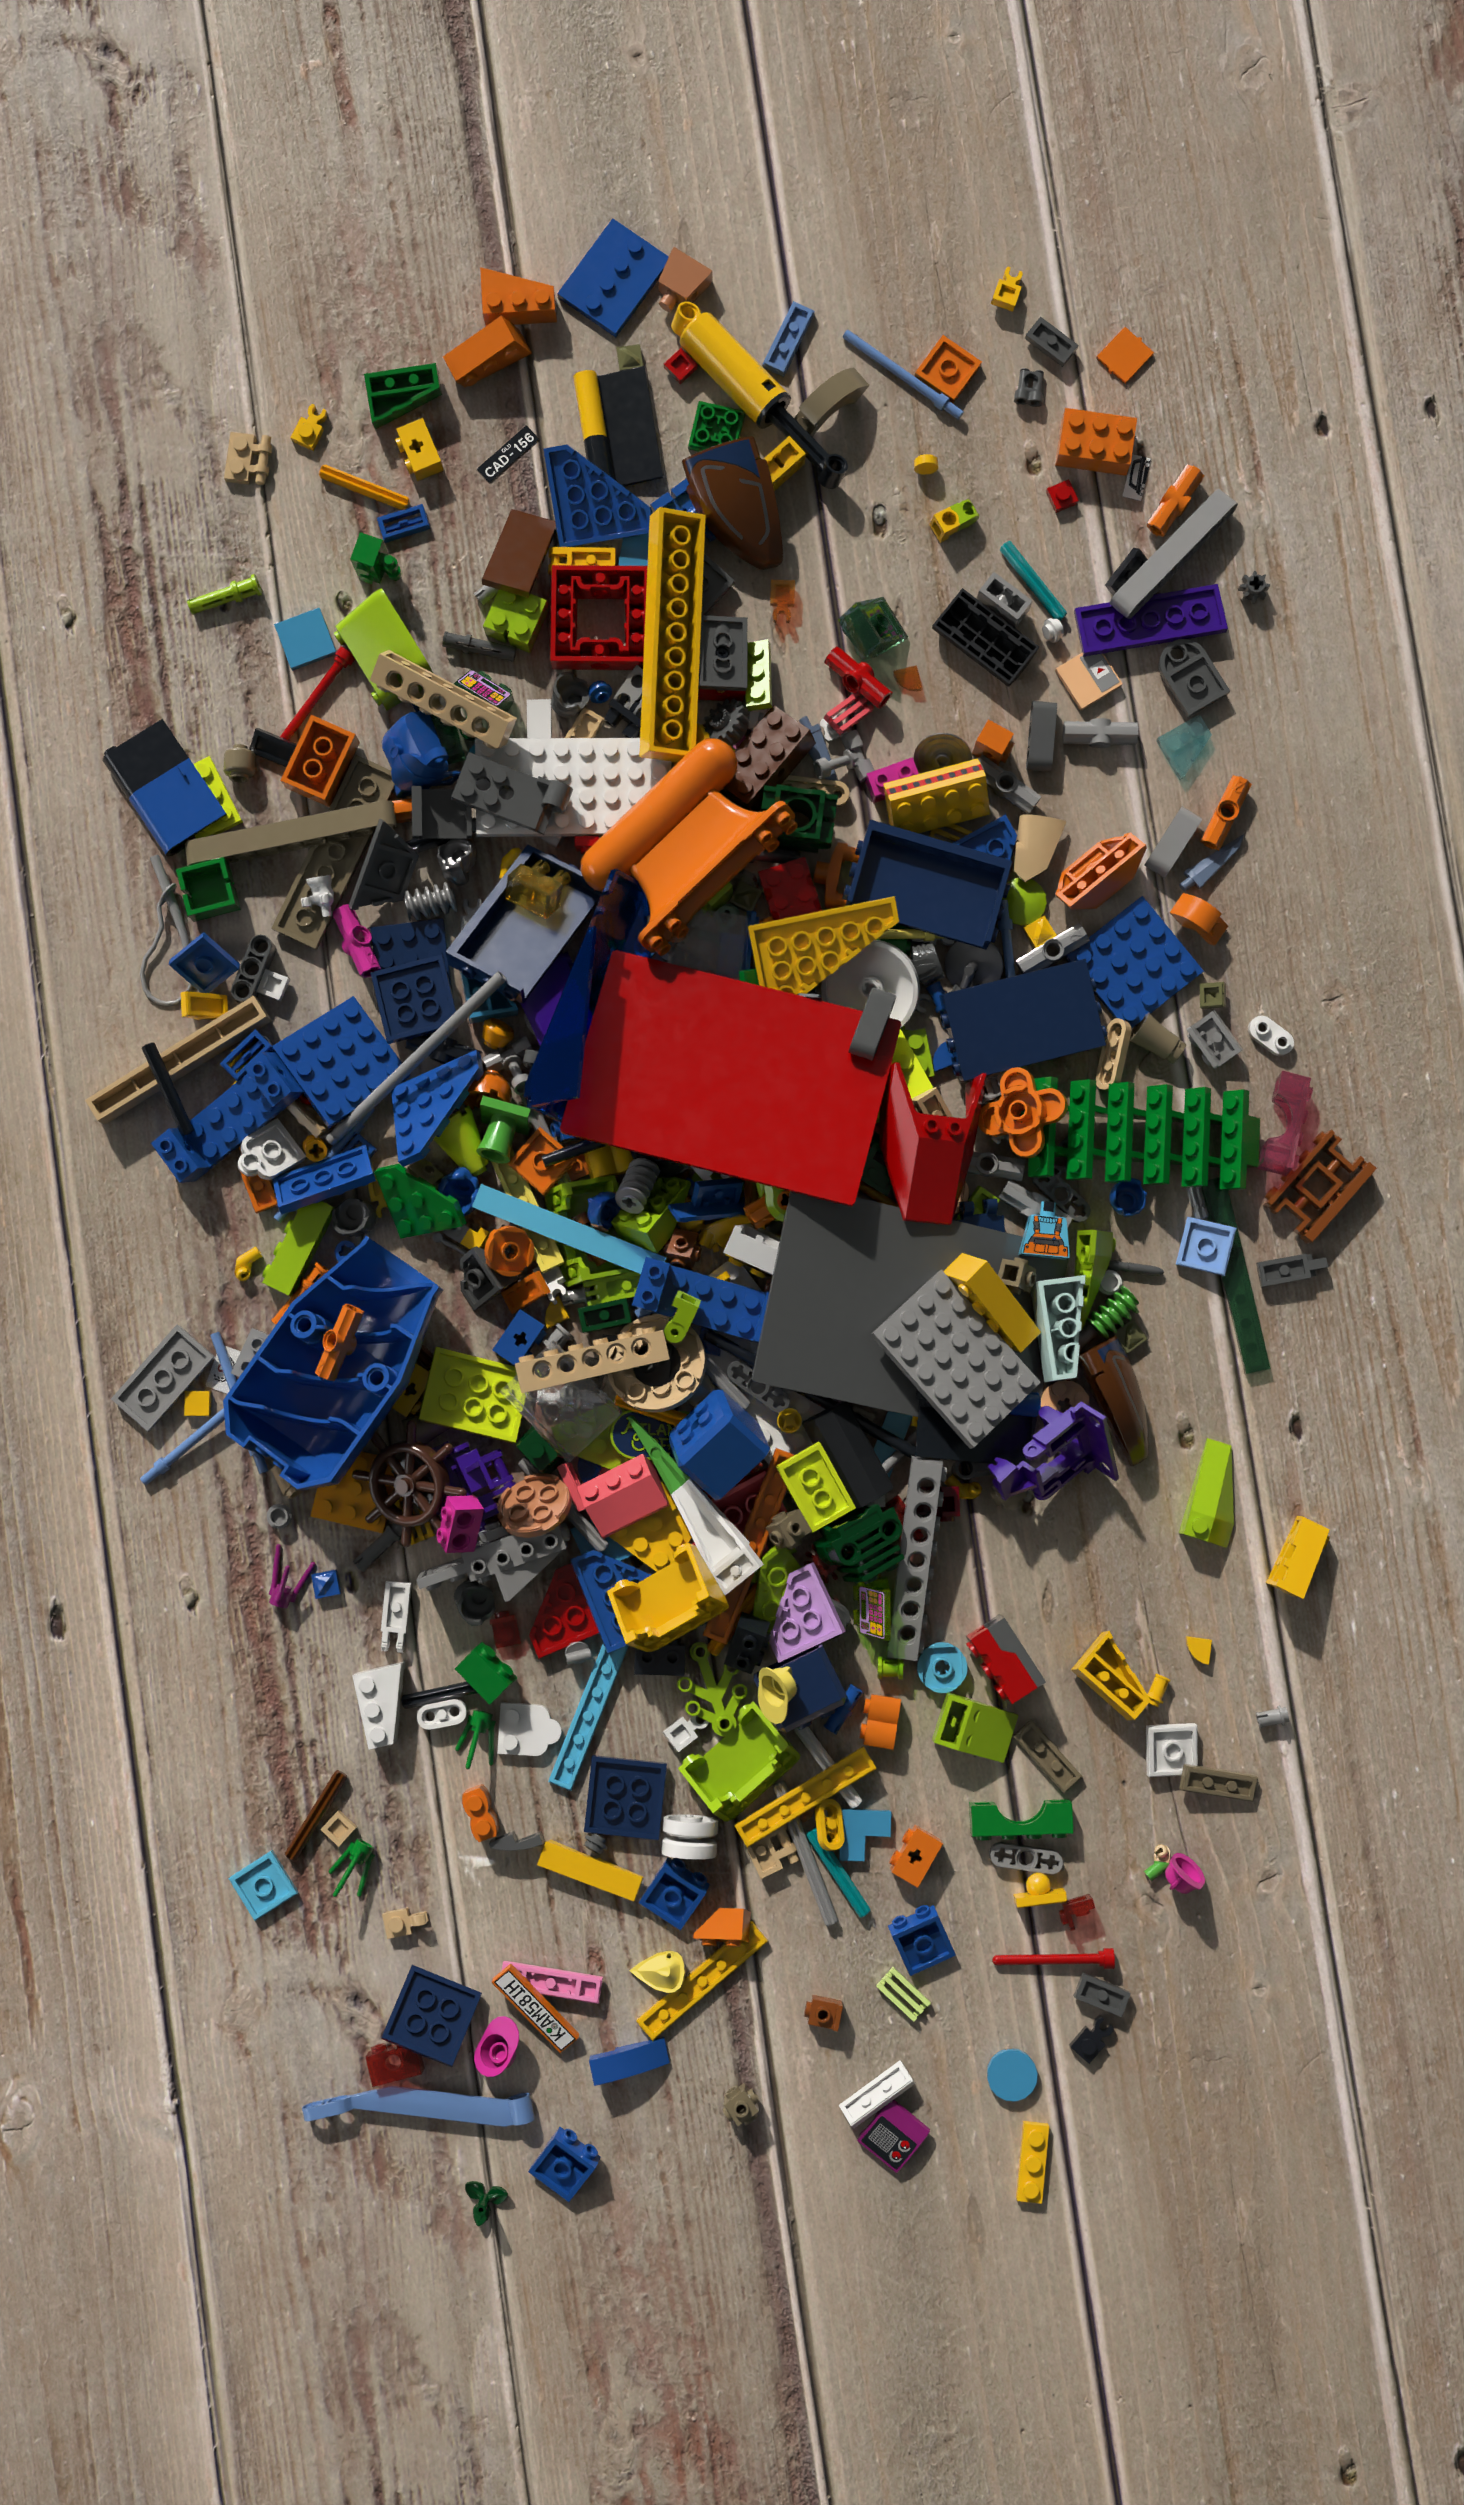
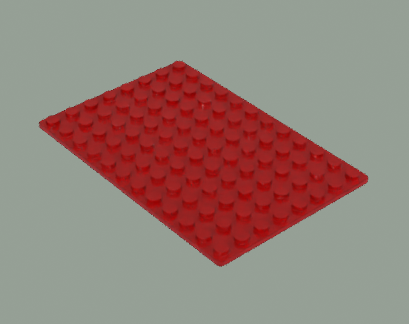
M615 950L610 957L560 1125V1131L565 1135L846 1206H853L858 1194L900 1033L901 1022L897 1019L889 1018L875 1057L871 1061L849 1053L852 1039L863 1013L861 1010Z

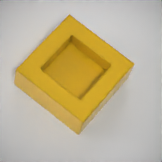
M185 1391L184 1416H211L212 1391Z

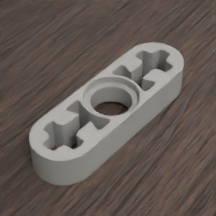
M997 1842L991 1846L989 1851L990 1859L999 1867L1056 1874L1063 1866L1062 1857L1057 1851L1052 1849ZM1000 1848H1004L1005 1853L1013 1854L1012 1849H1016L1014 1854L1015 1863H1011V1857H1003L1002 1861H998V1857L994 1853L999 1852ZM1024 1851H1029L1033 1855V1860L1028 1865H1023L1019 1862V1855ZM1037 1853H1041V1859H1049L1050 1855H1053L1054 1859L1058 1862L1053 1864L1052 1868H1048L1045 1862H1039L1040 1867H1036L1038 1862Z

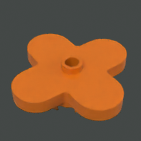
M1020 1067L1011 1068L1003 1074L1000 1080L1001 1097L999 1101L988 1103L981 1108L978 1126L982 1132L992 1137L1008 1134L1011 1149L1023 1158H1032L1037 1156L1044 1148L1045 1136L1043 1127L1060 1121L1067 1112L1068 1102L1066 1097L1056 1089L1047 1088L1036 1091L1035 1080L1027 1070Z

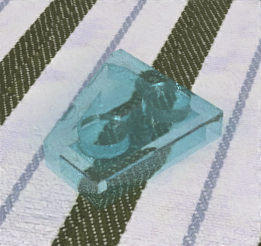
M1199 714L1157 738L1158 745L1179 780L1184 778L1212 734Z

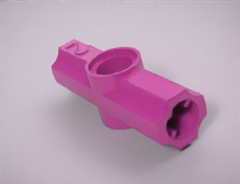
M349 904L335 909L332 914L344 938L342 949L347 955L352 956L360 976L363 978L371 977L370 972L381 970V967L370 945L372 939L370 931L361 925L355 910L350 909Z

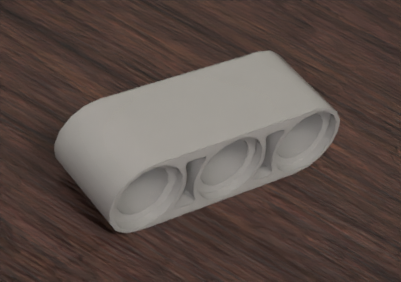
M1182 806L1144 866L1165 878L1201 823L1202 818Z

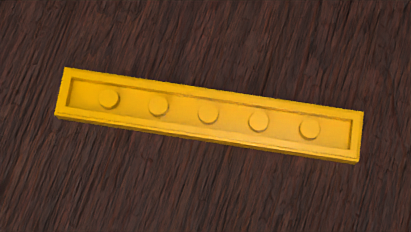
M864 1746L734 1824L748 1848L877 1768Z
M751 1920L749 1943H741V1947L722 1945L684 1978L683 1985L678 1991L664 1995L643 2013L636 2022L653 2041L766 1944L768 1939Z

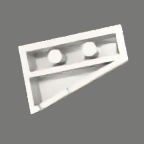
M751 1223L735 1225L723 1253L757 1267L764 1273L773 1275L780 1237L761 1227L756 1230Z
M405 1661L352 1675L369 1750L394 1744L398 1739Z

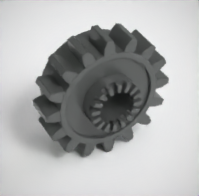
M735 698L731 702L725 699L723 705L717 703V708L715 710L710 709L711 714L704 717L706 723L702 725L705 727V732H708L709 737L720 739L730 746L735 745L741 740L748 729L750 721L748 719L750 713L747 711V708L740 700L737 701Z

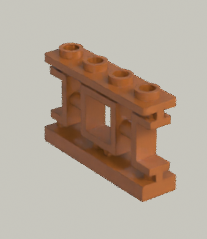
M1332 1129L1326 1133L1321 1131L1312 1141L1315 1144L1310 1151L1307 1149L1303 1151L1296 1159L1299 1164L1293 1170L1289 1168L1281 1176L1280 1179L1283 1182L1278 1188L1273 1186L1264 1196L1267 1200L1263 1206L1269 1208L1273 1214L1278 1213L1284 1206L1301 1221L1293 1231L1299 1234L1306 1244L1313 1242L1377 1169L1371 1162L1367 1163L1364 1161L1362 1156L1357 1157L1351 1164L1334 1148L1342 1139L1334 1135L1335 1132ZM1327 1142H1330L1324 1152L1333 1159L1332 1162L1325 1167L1316 1160L1309 1167L1307 1164ZM1340 1166L1349 1173L1354 1172L1357 1167L1360 1168L1342 1190L1338 1192L1337 1190L1343 1182L1334 1173ZM1315 1170L1333 1184L1320 1201L1302 1186ZM1297 1178L1298 1181L1292 1186L1301 1195L1297 1202L1293 1204L1284 1197L1276 1203L1275 1201ZM1310 1203L1319 1210L1327 1204L1328 1206L1306 1229L1305 1226L1311 1219L1302 1212L1305 1206Z

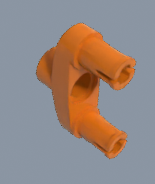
M837 843L830 863L817 861L813 882L825 885V908L833 909L835 907H843L846 904L847 900L842 899L843 894L838 893V890H836L841 864L845 861L857 863L859 855H855L856 848L848 846L847 843Z

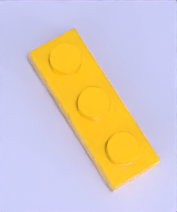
M1023 2121L1016 2189L1017 2201L1042 2204L1049 2135L1048 2123Z

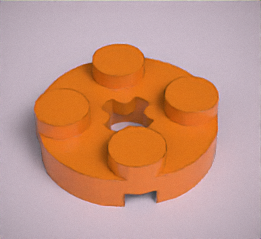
M503 1226L499 1229H494L490 1232L485 1244L486 1264L498 1274L510 1277L517 1276L522 1273L521 1271L525 1267H529L534 1257V1244L526 1232L520 1228ZM508 1245L514 1249V1253H511L509 1258L504 1253Z

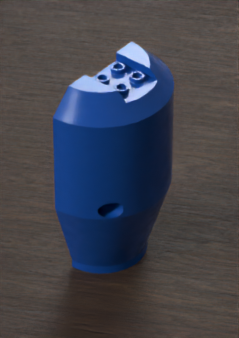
M365 1236L355 1249L290 1304L223 1400L226 1435L243 1448L274 1459L273 1464L283 1470L279 1476L298 1490L304 1491L339 1484L409 1385L432 1314L443 1289L390 1251ZM350 1304L364 1311L355 1333L357 1345L351 1355H346L335 1381H329L315 1374L324 1352L323 1337L328 1330H333L343 1305Z

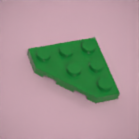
M390 1165L374 1171L400 1239L462 1227L467 1223L457 1199L450 1195L447 1197L438 1192L436 1186L421 1177L417 1179L406 1172L407 1168L402 1165Z

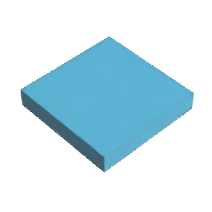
M273 1850L228 1878L254 1921L299 1893Z

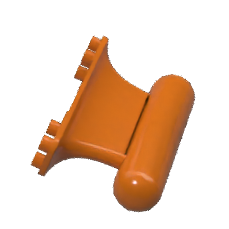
M706 738L694 746L585 852L581 859L582 876L586 883L594 890L613 892L619 889L632 876L637 880L646 895L650 908L649 923L640 932L638 941L649 952H657L660 956L665 955L671 949V945L668 942L674 936L681 939L688 933L689 928L686 925L693 919V916L755 856L760 855L765 849L768 852L774 851L780 843L777 837L783 832L790 835L798 827V824L794 821L795 813L784 801L776 802L766 811L753 812L735 805L720 793L737 773L736 754L730 745L720 739Z

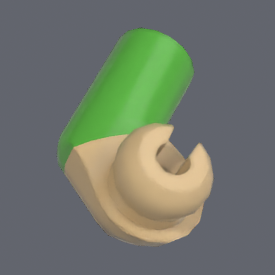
M1163 1844L1155 1847L1154 1864L1144 1871L1151 1881L1164 1873L1170 1863V1850Z

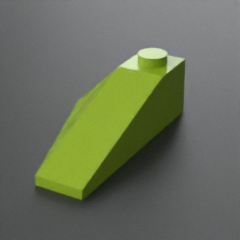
M1100 1230L1077 1231L1074 1276L1086 1275L1085 1284H1083L1082 1296H1084L1083 1307H1081V1330H1083L1111 1260L1112 1253L1115 1251L1116 1240L1113 1238V1232Z
M1207 1438L1179 1533L1227 1548L1234 1526L1231 1445Z

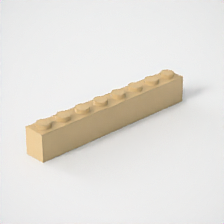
M252 996L160 1053L172 1082L193 1071L246 1038L255 1029L259 1030L272 1022L261 1002L255 996ZM145 1062L85 1101L97 1121L107 1124L159 1092L160 1088L148 1062Z

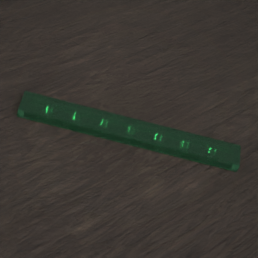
M1220 1177L1208 1180V1186L1201 1187L1205 1200V1207H1207L1209 1222L1237 1228L1229 1190L1220 1189ZM1237 1228L1226 1274L1222 1276L1244 1373L1249 1374L1271 1368Z

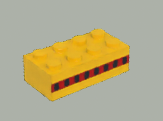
M978 758L883 784L889 824L894 827L922 833L990 815L986 775Z

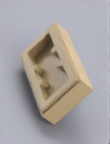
M585 707L581 710L565 738H595L605 720Z
M298 1098L286 1107L296 1117L298 1123L305 1126L316 1138L328 1133L332 1129V1127H327L312 1105H306Z

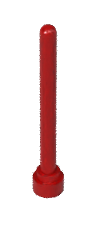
M342 646L339 647L335 653V663L280 737L286 740L291 739L343 667L351 666L355 661L351 652Z
M1103 1948V1951H1098L1097 1954L995 1955L992 1959L993 1964L997 1966L1098 1964L1099 1967L1103 1966L1104 1969H1115L1114 1948Z

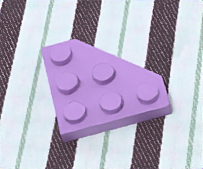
M814 1562L789 1573L786 1582L787 1587L784 1596L781 1598L776 1613L777 1618L773 1630L770 1632L772 1634L769 1640L778 1663L846 1632Z

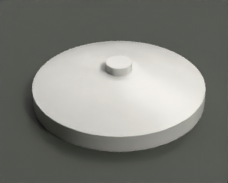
M874 940L862 949L860 953L822 981V999L824 1002L863 1011L871 989L873 987L896 995L889 1018L899 1020L902 1027L908 1022L917 1007L920 995L919 978L913 963L904 952L890 943Z

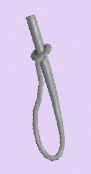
M154 855L150 857L163 892L157 903L159 929L152 946L143 957L140 978L142 989L151 1001L162 1006H173L181 1003V997L168 1002L158 1000L148 990L145 978L147 961L156 949L164 929L161 906L165 902H167L183 948L189 944V938L174 896L177 885L176 883L170 885L159 855ZM189 983L186 991L191 992L193 986Z

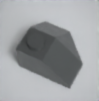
M477 1246L460 1258V1268L464 1269V1280L460 1281L461 1292L473 1310L480 1308L519 1280L518 1276H504L489 1268L486 1264L484 1249Z

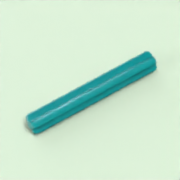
M1011 541L1005 542L1000 548L1004 557L1053 619H1058L1059 621L1064 619L1067 611Z
M817 1828L811 1829L806 1834L808 1840L860 1918L866 1916L870 1912V1907L834 1852L821 1848L818 1843Z

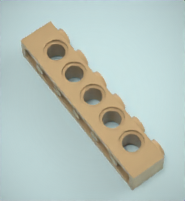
M390 650L382 652L378 656L370 678L371 682L377 684L378 689L398 695V699L402 702L415 704L421 712L428 715L433 714L441 718L440 721L442 723L458 727L464 735L482 740L483 744L491 749H499L507 744L517 720L516 717ZM397 673L400 674L403 679L402 684L399 683V681L397 680ZM418 685L423 687L424 696L420 694ZM440 696L443 697L446 702L445 707L442 706L439 701ZM461 707L466 710L467 718L462 716ZM482 719L487 721L489 725L488 730L483 727Z
M656 1326L641 1329L642 1334L633 1336L632 1332L617 1335L618 1340L608 1342L607 1337L593 1340V1346L585 1348L583 1343L568 1346L569 1351L559 1353L558 1349L543 1352L544 1357L534 1359L533 1354L519 1357V1363H515L521 1393L669 1360L663 1330L657 1331ZM639 1340L647 1344V1351L643 1355H638L634 1351V1344ZM613 1346H619L623 1351V1356L618 1361L612 1360L609 1356V1350ZM592 1351L598 1355V1363L595 1366H588L585 1363L584 1357L588 1352ZM565 1357L571 1358L574 1362V1367L569 1372L562 1371L559 1366L560 1361ZM539 1363H545L549 1367V1374L544 1378H540L535 1374V1367Z

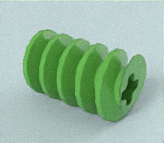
M1124 1286L1120 1287L1122 1294L1118 1292L1113 1293L1114 1300L1106 1299L1107 1307L1099 1305V1313L1091 1312L1092 1320L1089 1318L1086 1320L1097 1331L1098 1335L1107 1340L1109 1339L1108 1330L1114 1333L1117 1332L1115 1324L1124 1326L1123 1317L1128 1320L1132 1319L1130 1311L1136 1314L1140 1313L1137 1307L1139 1304L1138 1300Z

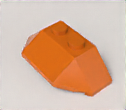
M1131 832L1121 837H1113L1098 842L1061 873L1056 897L1071 910L1097 909L1134 878L1147 849L1146 844Z

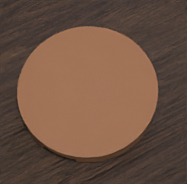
M547 1473L531 1474L525 1476L524 1480L511 1488L507 1487L502 1493L497 1504L499 1511L497 1516L502 1527L508 1533L522 1538L537 1537L552 1531L564 1521L571 1508V1494L566 1484L559 1477Z

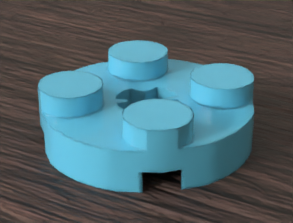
M936 1642L923 1649V1654H920L917 1661V1673L923 1684L932 1691L948 1693L954 1691L964 1681L967 1675V1661L962 1652L954 1645L947 1642ZM944 1660V1663L949 1665V1670H945V1674H940L939 1670H935V1665H939L938 1661Z

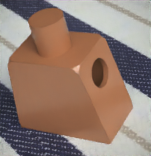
M673 247L658 281L659 292L664 295L659 302L660 307L667 312H671L676 303H694L713 282L712 270Z

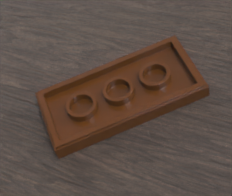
M511 509L482 577V585L529 598L557 530L556 522Z

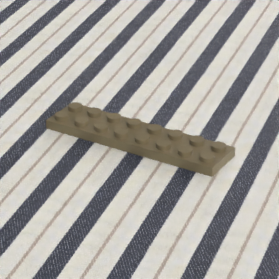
M355 755L328 812L378 801H389L394 792L395 785L392 781L391 770ZM373 835L310 847L271 929L317 950L330 925L333 914L332 916L323 917L321 907L314 904L309 907H302L301 898L313 895L306 879L331 875V887L334 892V901L331 905L333 913L338 908Z

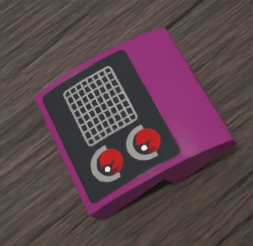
M892 2100L876 2112L874 2119L859 2134L857 2141L897 2173L927 2137L930 2128L897 2101Z

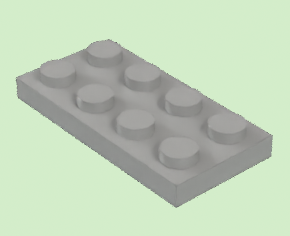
M177 1324L115 1393L111 1400L147 1432H150L214 1360L215 1356Z

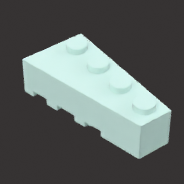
M1086 1275L1037 1281L1031 1288L1035 1324L1041 1331L1037 1337L1044 1383L1077 1378L1080 1348L1078 1342L1082 1325L1080 1321L1081 1307H1083L1084 1296L1082 1295Z

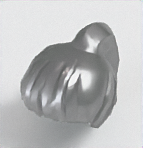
M451 839L438 847L437 858L442 867L441 870L444 878L458 886L465 885L469 881V870L472 869L476 861V849L473 843L466 839Z

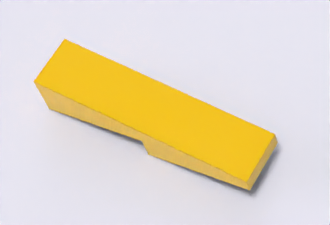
M553 1840L545 1842L537 1863L538 1866L631 1901L636 1900L644 1879L641 1875L601 1858L591 1857Z

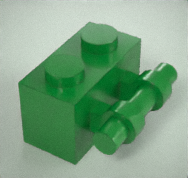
M360 532L350 558L359 579L369 584L373 582L380 584L385 572L391 580L398 581L401 576V569L398 566L397 559L388 554L384 541Z
M483 1642L476 1646L455 1668L489 1705L517 1679L512 1668L503 1663L496 1656V1652Z

